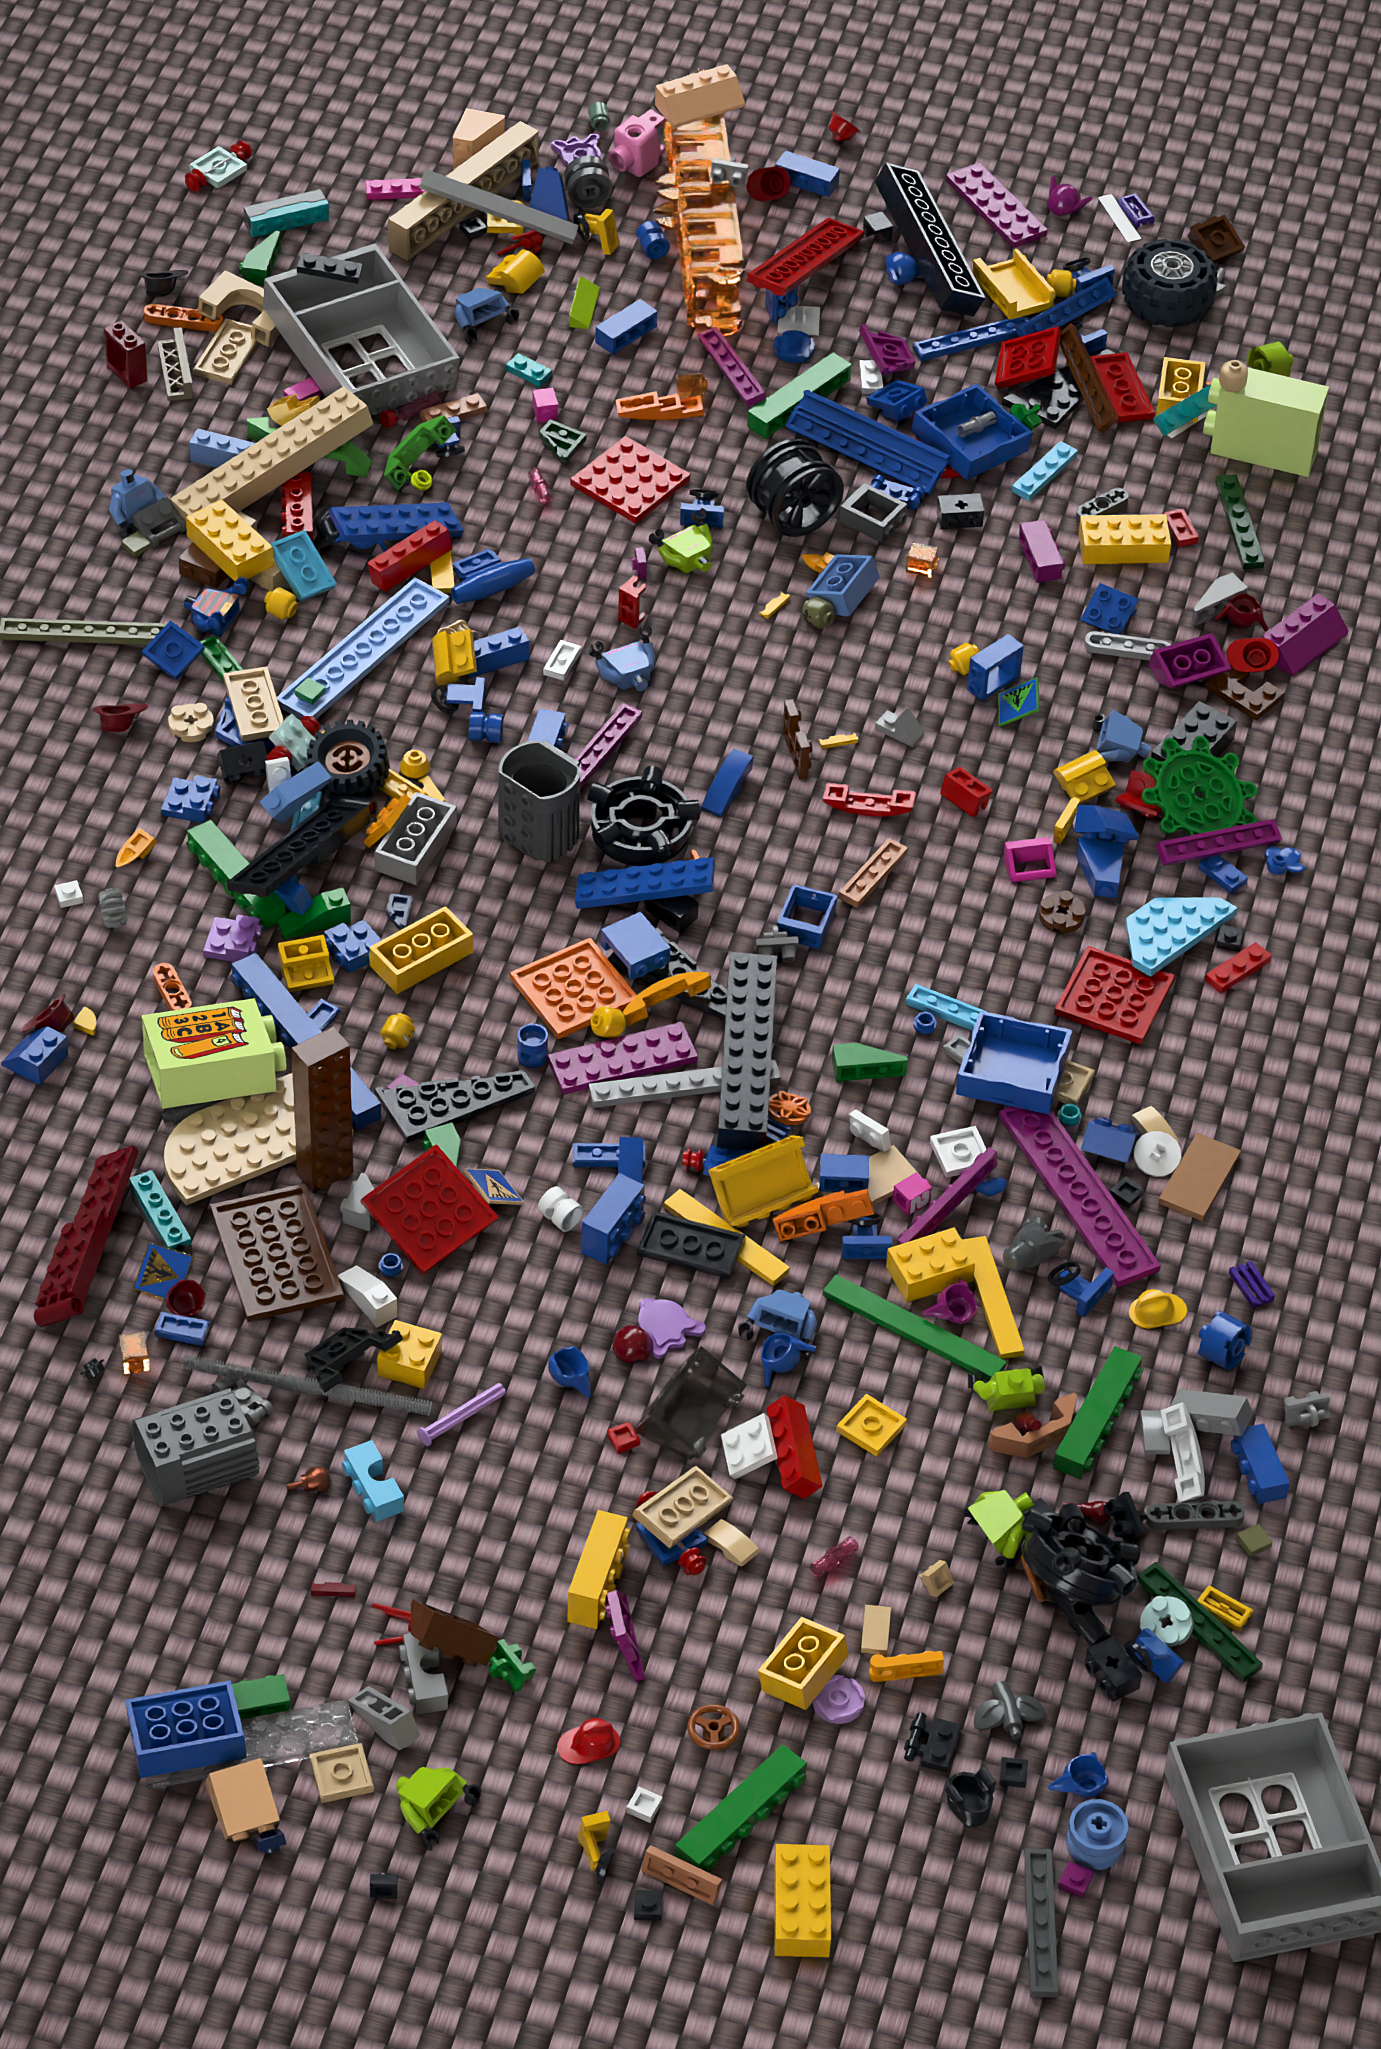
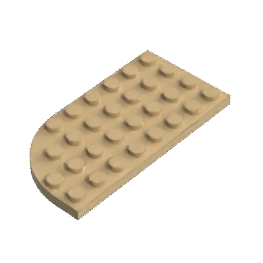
M293 1073L276 1079V1091L226 1099L191 1114L173 1129L164 1149V1170L169 1184L186 1206L296 1160Z

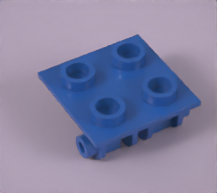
M1099 583L1080 620L1109 633L1120 635L1130 615L1134 616L1136 614L1137 608L1135 606L1139 599Z

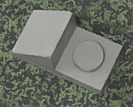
M905 708L900 715L887 710L875 723V730L911 747H914L925 734L924 729L909 708Z

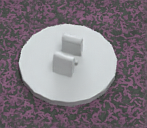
M1151 1131L1142 1135L1136 1142L1133 1150L1134 1161L1138 1168L1145 1174L1153 1177H1164L1173 1173L1181 1160V1148L1177 1141L1169 1134L1161 1131Z

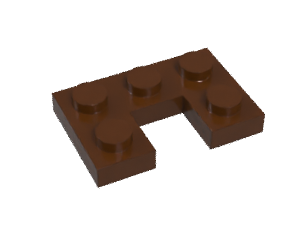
M1232 667L1230 671L1214 675L1205 682L1207 690L1255 721L1283 700L1285 692L1268 681L1255 692H1252L1241 685L1250 676V672H1239Z
M793 699L785 700L782 732L798 778H808V769L811 768L809 753L813 751L811 739H807L805 731H800L798 721H801L800 708H796Z

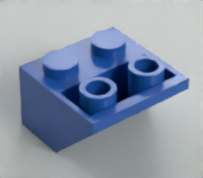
M799 285L784 296L775 295L766 289L765 305L771 323L776 324L780 318L786 316L790 307L797 305Z
M1096 805L1077 806L1074 832L1083 834V838L1095 840L1099 838V840L1110 842L1115 840L1117 843L1128 844L1129 840H1138L1139 835L1126 813Z
M1104 1117L1089 1121L1081 1150L1126 1163L1130 1162L1141 1132L1135 1131L1136 1127L1129 1124L1113 1125V1120Z

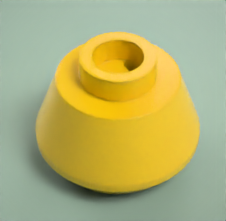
M411 750L404 755L399 767L401 773L406 777L419 779L430 771V762L422 751Z

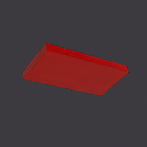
M1127 352L1089 356L1118 418V421L1115 423L1153 419L1156 413Z

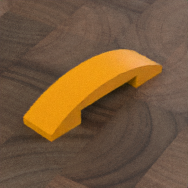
M708 972L682 973L665 978L649 986L639 993L624 1009L623 1014L626 1026L628 1027L647 1018V1008L685 990L692 997L711 988L710 975Z

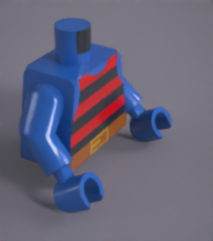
M240 577L234 582V586L227 590L204 589L198 598L188 595L184 601V608L191 610L192 623L200 632L208 631L221 638L240 612L239 595H244L247 592L246 587H249L250 584L245 577Z

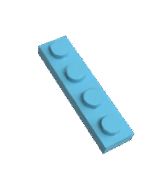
M1060 441L1012 485V492L1030 501L1077 457L1078 450Z

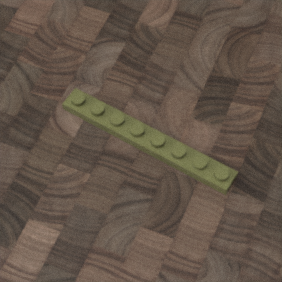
M1 618L0 640L148 645L167 624Z

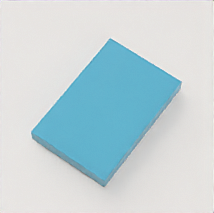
M305 530L270 543L273 547V558L299 602L337 586L336 581Z

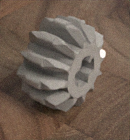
M110 888L100 892L98 897L104 925L107 928L121 927V925H126L128 920L121 890L119 888Z

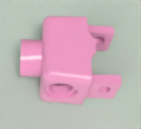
M650 109L639 118L634 115L630 116L614 131L615 148L608 154L611 165L617 171L624 172L627 170L637 177H642L658 166V157L666 152V147L658 141L656 129L665 123V118ZM634 132L640 133L641 135L639 137H634Z

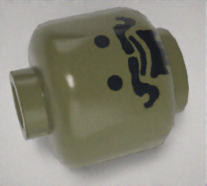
M813 597L804 603L802 614L804 621L808 624L823 629L834 621L835 610L830 602L820 597Z

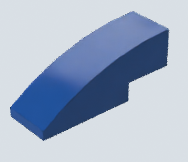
M734 748L732 749L713 780L701 810L718 817L723 816L742 790V782L753 769L752 755Z
M295 875L274 890L285 903L287 909L303 915L314 904L305 886L299 884Z

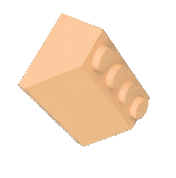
M727 64L655 86V106L673 128L745 107L737 76Z

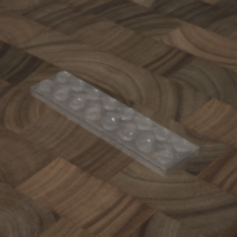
M348 1699L242 1719L241 1725L245 1738L246 1759L145 1777L147 1788L150 1790L206 1779L209 1773L259 1758L262 1759L263 1766L268 1767L310 1758L309 1754L358 1744Z

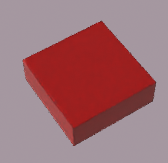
M630 1421L607 1430V1437L617 1454L640 1446V1438Z

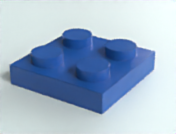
M170 620L142 650V655L174 680H177L205 650V647Z

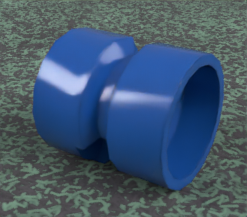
M647 221L638 227L636 237L646 256L654 260L664 257L670 249V243L659 223Z
M471 711L469 740L482 741L486 738L488 742L501 743L503 714L490 713L489 716H486L483 712Z
M536 1023L523 1025L517 1033V1059L524 1067H541L548 1059V1032L545 1027Z

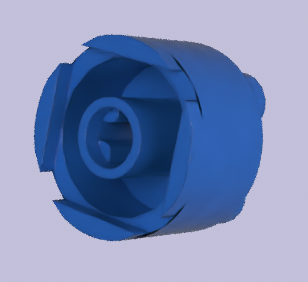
M1219 1310L1209 1325L1205 1324L1199 1332L1201 1343L1198 1355L1222 1368L1231 1370L1245 1356L1246 1353L1242 1352L1245 1344L1249 1346L1251 1343L1252 1328L1246 1323Z

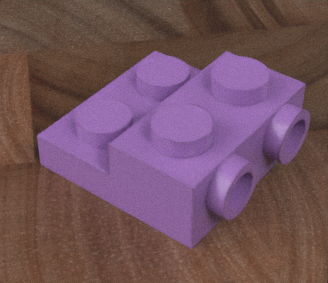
M238 914L236 920L215 917L203 949V957L236 962L257 953V940L262 938L264 929L263 925H260V918Z

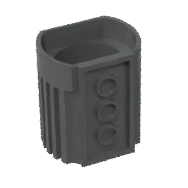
M539 740L521 743L510 749L503 756L498 767V831L502 833V838L508 844H512L521 850L523 854L530 856L534 860H543L544 862H551V858L557 860L560 858V855L565 856L567 850L571 851L573 849V845L577 844V839L579 838L580 762L546 740L543 743Z
M230 1388L132 1421L133 1441L140 1467L155 1501L160 1507L259 1474L260 1463L252 1430L235 1394Z

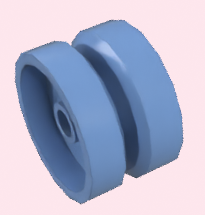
M1093 1799L1079 1804L1072 1811L1066 1845L1068 1853L1075 1862L1085 1868L1101 1870L1114 1866L1122 1858L1129 1829L1127 1817L1122 1809L1112 1802Z

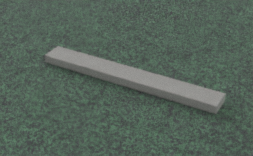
M425 169L419 188L570 244H573L579 227L577 224Z

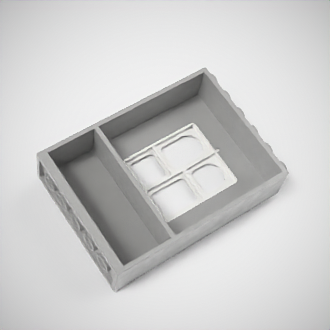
M375 243L331 257L363 264L358 284L297 273V268L265 278L263 310L269 315L280 334L326 397L344 386L368 406L372 416L456 387L460 357ZM379 333L390 346L367 353L359 339ZM349 343L365 364L342 370L328 350ZM395 355L405 366L407 372L386 378L375 364V361ZM370 372L377 380V382L355 388L349 378Z
M1322 1712L1316 1714L1306 1713L1296 1718H1281L1275 1722L1255 1723L1250 1727L1230 1728L1224 1732L1204 1733L1199 1737L1179 1738L1169 1742L1164 1773L1233 1963L1381 1932V1863ZM1270 1785L1284 1786L1292 1793L1297 1809L1277 1814H1268L1262 1803L1261 1793ZM1229 1793L1244 1795L1253 1807L1259 1828L1237 1834L1229 1833L1220 1811V1799ZM1302 1821L1313 1849L1282 1856L1272 1827L1277 1824ZM1263 1840L1266 1843L1271 1858L1240 1864L1234 1849L1235 1845Z

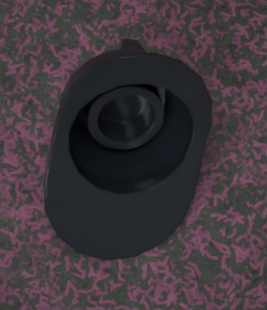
M171 270L159 273H141L139 276L144 278L146 294L148 296L163 297L174 290L177 277L187 275L188 271Z
M330 504L325 505L314 519L317 535L313 544L316 549L328 546L339 536V532L329 516V511L332 507Z

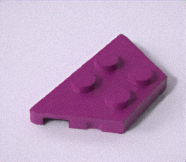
M861 324L859 332L882 375L914 369L916 360L904 339L879 330L878 334L870 332L867 329V325Z
M618 1590L607 1593L609 1604H606L605 1608L609 1619L613 1620V1625L610 1626L614 1641H618L620 1651L625 1656L635 1682L644 1680L646 1678L627 1596Z

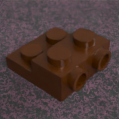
M1225 215L1220 217L1213 216L1205 223L1194 224L1187 235L1191 243L1198 246L1199 250H1204L1213 263L1240 253L1245 249L1243 242Z

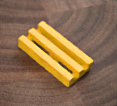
M1071 798L1055 825L1053 842L1058 844L1063 842L1073 825L1080 799Z
M1208 1585L1197 1600L1219 1622L1239 1633L1243 1625H1246L1248 1618H1251L1253 1615V1609ZM1208 1596H1210V1597L1216 1599L1217 1601H1219V1602H1221V1603H1218V1602L1214 1601L1213 1599L1209 1598ZM1229 1607L1232 1608L1233 1610H1235V1611L1241 1613L1243 1616H1241V1615H1239L1238 1613H1236V1612L1230 1610Z

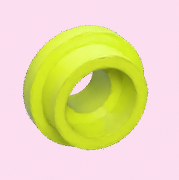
M419 470L413 473L411 483L417 490L426 491L430 488L432 478L427 471Z

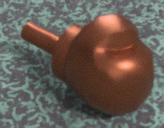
M312 1467L306 1471V1474L301 1475L302 1481L286 1484L287 1491L303 1487L304 1492L326 1491L331 1485V1478L326 1468Z

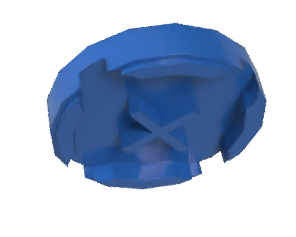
M789 330L783 332V335L775 337L773 349L779 359L790 363H801L813 356L815 343L812 337L811 339L807 337L806 333Z

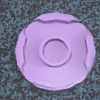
M833 1675L813 1700L812 1704L815 1712L822 1719L830 1723L843 1724L859 1717L864 1709L865 1694L863 1688L856 1680L843 1678V1675Z

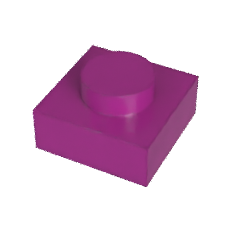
M644 547L635 548V557H631L632 570H636L638 579L646 578L647 561Z
M1069 1861L1059 1881L1058 1888L1083 1898L1093 1878L1094 1871Z

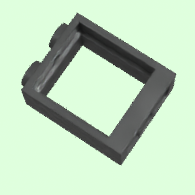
M863 483L840 506L839 522L883 543L894 534L900 525L905 523L908 516L906 513L907 503ZM867 504H870L889 515L881 522L860 511Z

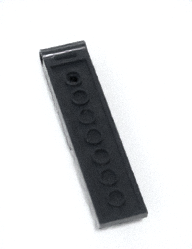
M334 794L327 803L227 881L228 891L238 892L239 894H252L258 897L269 896L309 863L313 865L322 863L325 858L334 853L341 845L359 833L362 828L370 823V817L373 818L378 810L377 801Z

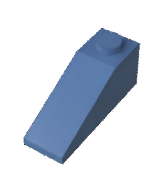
M317 761L275 787L260 803L273 819L283 824L333 778L322 764Z

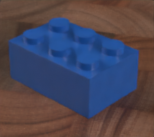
M620 1173L617 1175L582 1221V1254L606 1265L612 1257L615 1258L618 1255L623 1242L630 1239L637 1224L640 1225L644 1220V1204L646 1201L644 1184Z

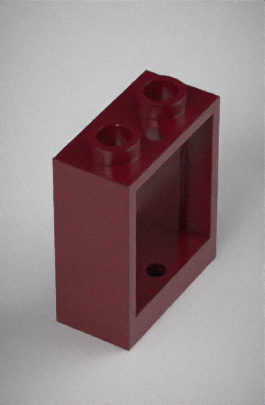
M122 320L105 327L107 367L129 389L147 382L145 342Z

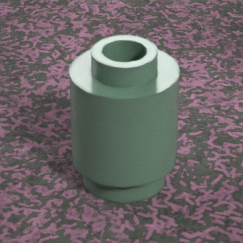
M602 102L591 104L588 108L591 126L597 131L606 130L610 124L607 105Z

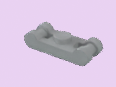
M228 1376L223 1380L218 1379L212 1384L215 1393L226 1390L230 1386L235 1388L232 1392L235 1394L247 1422L252 1426L259 1423L260 1418L264 1415L268 1416L274 1412L271 1403L263 1400L241 1379H233Z

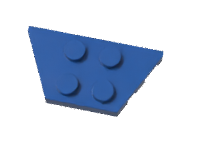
M226 697L225 707L221 711L220 722L215 730L216 737L233 747L264 741L266 751L275 748V744L269 738L241 741L229 697Z

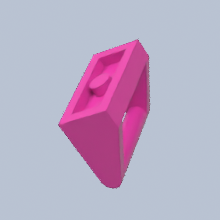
M1050 837L1005 842L1003 859L1011 882L1056 877ZM1045 860L1048 869L1015 873L1014 863Z

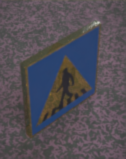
M148 1242L133 1289L166 1300V1295L170 1288L180 1280H187L195 1257Z

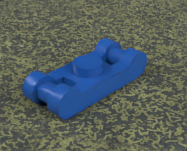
M875 475L870 486L907 503V508L912 510L918 508L920 500L925 495V490L922 487L912 488L885 480L881 475Z

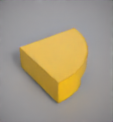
M84 1007L72 1022L73 1028L94 1036L97 1030L96 1017L90 1009Z

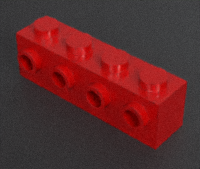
M311 472L298 473L281 484V495H286V497H281L282 510H286L282 511V524H286V526H282V538L305 530L313 543Z
M434 520L367 563L371 582L386 592L451 551L453 548L449 530Z
M783 1395L766 1407L778 1456L777 1465L781 1474V1484L787 1492L806 1499L823 1487L805 1405Z

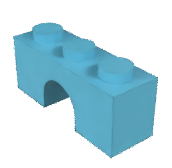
M371 1440L344 1450L343 1471L346 1476L352 1478L355 1493L357 1495L361 1494L367 1514H372L375 1521L378 1522L404 1512V1496L394 1478L385 1481L372 1479L383 1474V1459L373 1441Z

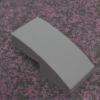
M1141 1410L1140 1422L1143 1432L1142 1444L1144 1454H1170L1169 1435L1165 1434L1161 1411Z

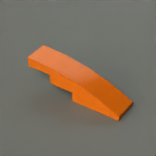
M656 391L616 399L618 416L624 418L671 420L704 415L700 395L680 399L679 393L658 397Z

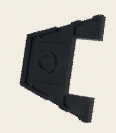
M344 1327L304 1355L322 1390L326 1393L343 1381L339 1371L343 1370L345 1364L349 1361L362 1357L371 1346L386 1352L401 1342L403 1338L398 1330H393L392 1334H386L385 1330L381 1329L368 1333V1330L364 1328Z

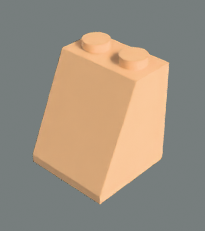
M466 108L453 136L454 170L493 142L498 136L505 133V115Z
M261 1758L209 1773L205 1780V1785L225 1840L233 1838V1842L248 1838V1833L258 1830L259 1834L275 1829L274 1825L278 1824L280 1819Z

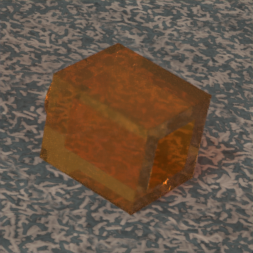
M702 373L676 374V388L679 397L705 395L704 390L708 389L707 377H704Z
M913 542L907 555L906 572L931 578L934 569L937 570L940 563V557H937L938 548Z
M144 1332L118 1335L124 1374L140 1373L149 1370V1358Z

